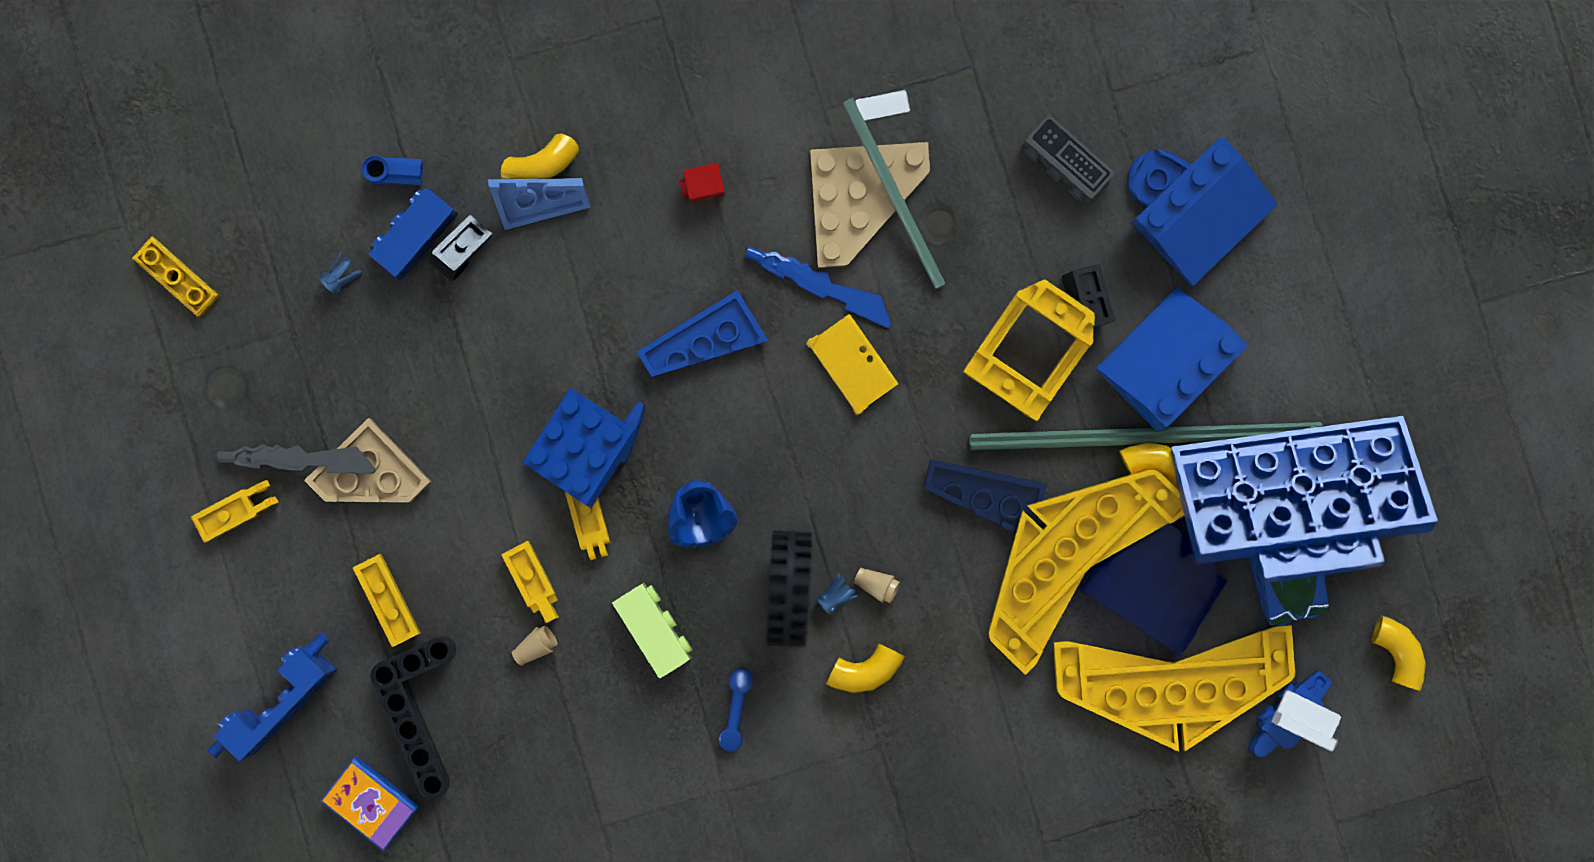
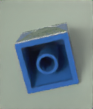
M1256 556L1249 557L1262 612L1271 626L1286 625L1293 620L1314 618L1319 614L1329 612L1324 575L1263 583Z

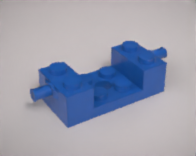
M320 632L309 645L307 644L305 647L299 646L288 651L280 660L283 665L277 671L293 687L289 686L277 698L280 703L271 710L268 708L259 717L251 709L243 712L237 710L233 715L231 713L228 714L217 725L220 729L214 736L217 741L207 749L208 752L217 758L224 749H227L239 762L255 755L337 670L319 652L330 639Z

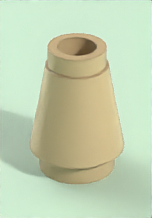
M860 568L855 577L854 584L880 602L886 601L891 603L898 591L900 581L895 580L893 575Z
M536 627L512 651V656L522 666L553 652V648L557 646V640L548 627Z

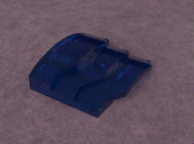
M1168 523L1097 563L1079 590L1126 619L1177 655L1182 656L1197 633L1196 630L1211 609L1212 604L1227 583V580L1217 574L1215 562L1196 564L1190 537Z

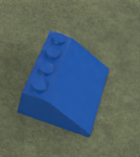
M1221 136L1146 207L1131 224L1193 287L1278 204L1244 158Z
M1177 287L1095 369L1159 432L1167 428L1248 345L1227 323Z

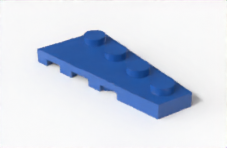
M737 290L637 351V354L653 378L768 342V339Z

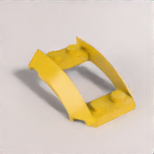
M1044 279L1017 292L963 372L973 381L975 380L1022 412L1023 415L1037 422L1071 371L1093 343L1095 313ZM1026 306H1029L1075 337L1041 387H1038L993 356V353Z

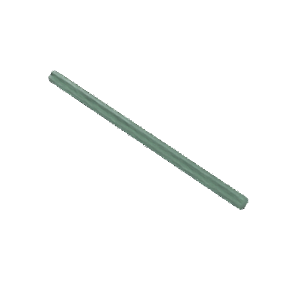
M1321 422L1167 427L1159 432L1154 428L986 433L971 434L969 436L970 450L1138 445L1145 442L1155 444L1204 443L1308 429L1312 426L1323 427Z

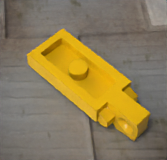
M526 541L501 554L522 597L533 613L540 610L546 623L559 618L552 604L558 601L555 595L556 592L530 542Z

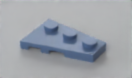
M582 178L488 179L489 189L505 230L590 208Z

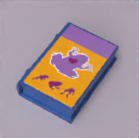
M358 756L350 762L321 799L324 805L383 851L388 848L420 807L418 803L408 796L409 794L402 792L374 770L371 764L368 765Z

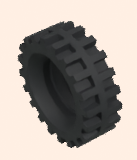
M772 531L767 645L806 647L812 532Z

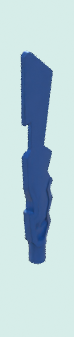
M749 246L745 257L758 262L762 268L777 277L784 279L785 276L794 281L799 287L820 298L830 296L846 303L845 310L885 328L891 326L881 296L833 284L830 281L828 272L813 271L808 263L801 264L794 257L783 258L777 251L765 253Z

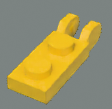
M268 481L260 482L247 490L242 489L191 516L203 542L208 543L259 516L260 512L278 504L276 496L267 498L254 506L250 498L253 495L266 491L270 487Z

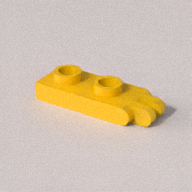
M565 492L581 550L587 549L590 560L596 559L594 550L596 546L599 547L602 557L608 556L605 544L610 543V538L599 498L590 508Z

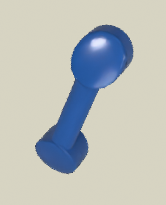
M744 668L733 671L729 679V685L733 690L727 728L723 729L719 735V744L726 751L737 750L743 740L742 733L738 730L744 695L751 689L753 684L752 674Z

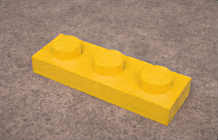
M378 554L353 567L392 647L421 634L382 554Z

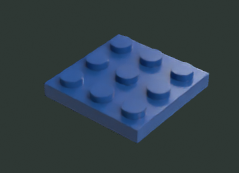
M570 388L522 463L584 505L592 508L636 439L639 431Z

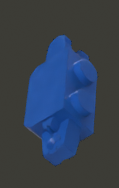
M1315 670L1301 683L1294 682L1293 684L1288 683L1278 693L1279 699L1273 706H1266L1258 715L1259 721L1256 726L1260 730L1253 736V740H1250V743H1248L1249 751L1257 757L1263 758L1269 755V752L1271 753L1277 746L1293 748L1302 737L1271 722L1284 693L1287 690L1324 707L1320 700L1332 684L1329 678L1319 670Z

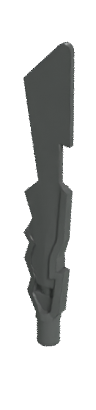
M262 444L254 449L244 446L237 451H218L217 453L218 463H233L237 466L262 469V466H272L280 470L304 472L308 466L327 467V473L372 474L376 471L375 467L357 446L306 453L300 445L284 449L277 444L274 447Z

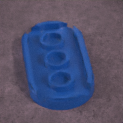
M1166 150L1146 152L1132 163L1128 171L1127 184L1130 194L1140 205L1146 208L1191 164Z

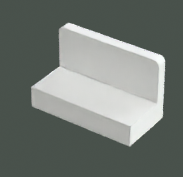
M1287 690L1271 722L1333 751L1337 740L1333 739L1332 736L1340 722L1341 716Z

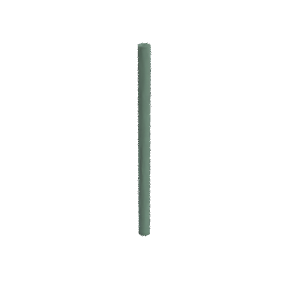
M853 97L844 101L842 104L934 288L943 286L945 281Z

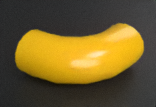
M561 133L556 134L545 148L536 154L527 157H507L501 166V178L551 179L564 171L579 153V146L571 137Z
M1145 442L1119 451L1129 474L1154 469L1160 472L1179 490L1171 448L1169 446Z
M1381 615L1373 631L1372 643L1389 650L1394 657L1395 671L1392 678L1393 682L1421 691L1426 662L1420 642L1409 628L1392 618Z
M878 644L872 656L864 662L852 663L839 657L826 684L851 693L872 691L893 677L902 665L905 656Z

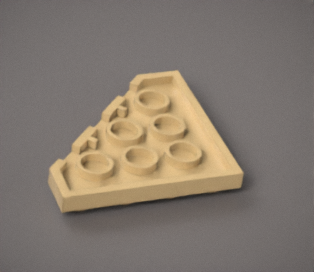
M928 142L877 145L904 201L930 173ZM864 146L810 150L818 268L846 267L896 210Z

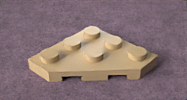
M368 418L337 449L357 446L375 467L376 471L374 473H327V467L318 466L304 480L325 502H412L432 482L371 418Z

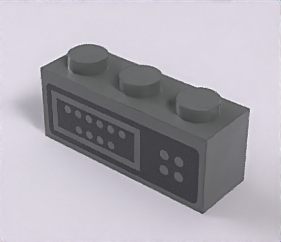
M1049 114L1022 144L1026 148L1024 153L1036 163L1041 161L1048 168L1046 170L1048 175L1057 182L1062 180L1070 187L1069 193L1080 202L1085 200L1089 203L1115 174L1110 167Z

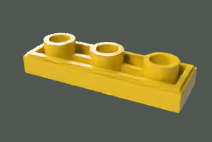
M151 236L132 258L199 318L220 297L155 237ZM177 272L178 279L173 282L172 275Z

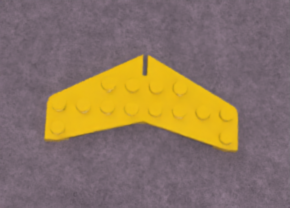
M1147 469L1027 505L1046 524L1043 529L1022 510L988 633L991 642L1025 675L1037 664L1046 643L1085 572L1102 560L1184 516L1179 490L1160 472L1154 469Z
M1292 625L1272 626L1174 663L1070 641L1053 642L1056 689L1062 698L1178 752L1177 724L1181 723L1183 750L1187 751L1290 683L1295 676Z

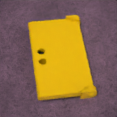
M850 314L820 335H816L806 342V345L812 349L852 406L855 415L862 414L868 408V405L898 385L894 376Z

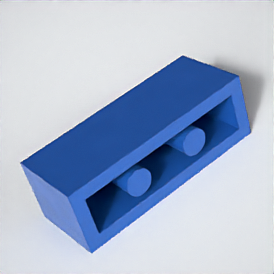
M427 187L423 191L421 189L418 190L411 197L409 208L404 213L399 212L390 222L392 228L385 236L379 235L370 247L373 250L368 255L399 280L403 279L458 214Z

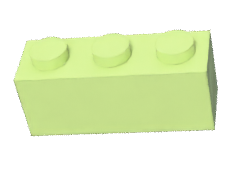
M642 583L612 602L660 679L691 659L689 652L692 651V648L684 636L678 637L673 627L677 624L669 611L662 612L657 604L661 599L652 585L647 587L645 583Z

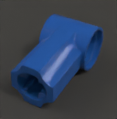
M371 155L362 163V173L372 184L422 186V159L386 158ZM376 163L383 164V174L379 177H371L370 168Z

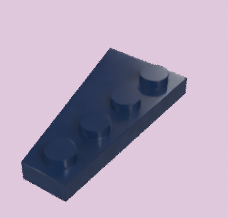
M930 459L924 489L1015 533L1022 510L1037 524L1039 523V517L1027 505L1043 501L1047 484L934 459Z

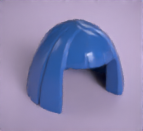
M691 480L681 486L672 500L667 523L668 535L671 542L675 545L678 544L680 547H704L710 545L711 542L715 544L726 538V534L730 535L734 531L738 520L731 504L717 488L709 482Z

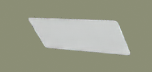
M905 90L856 100V105L864 121L910 111Z

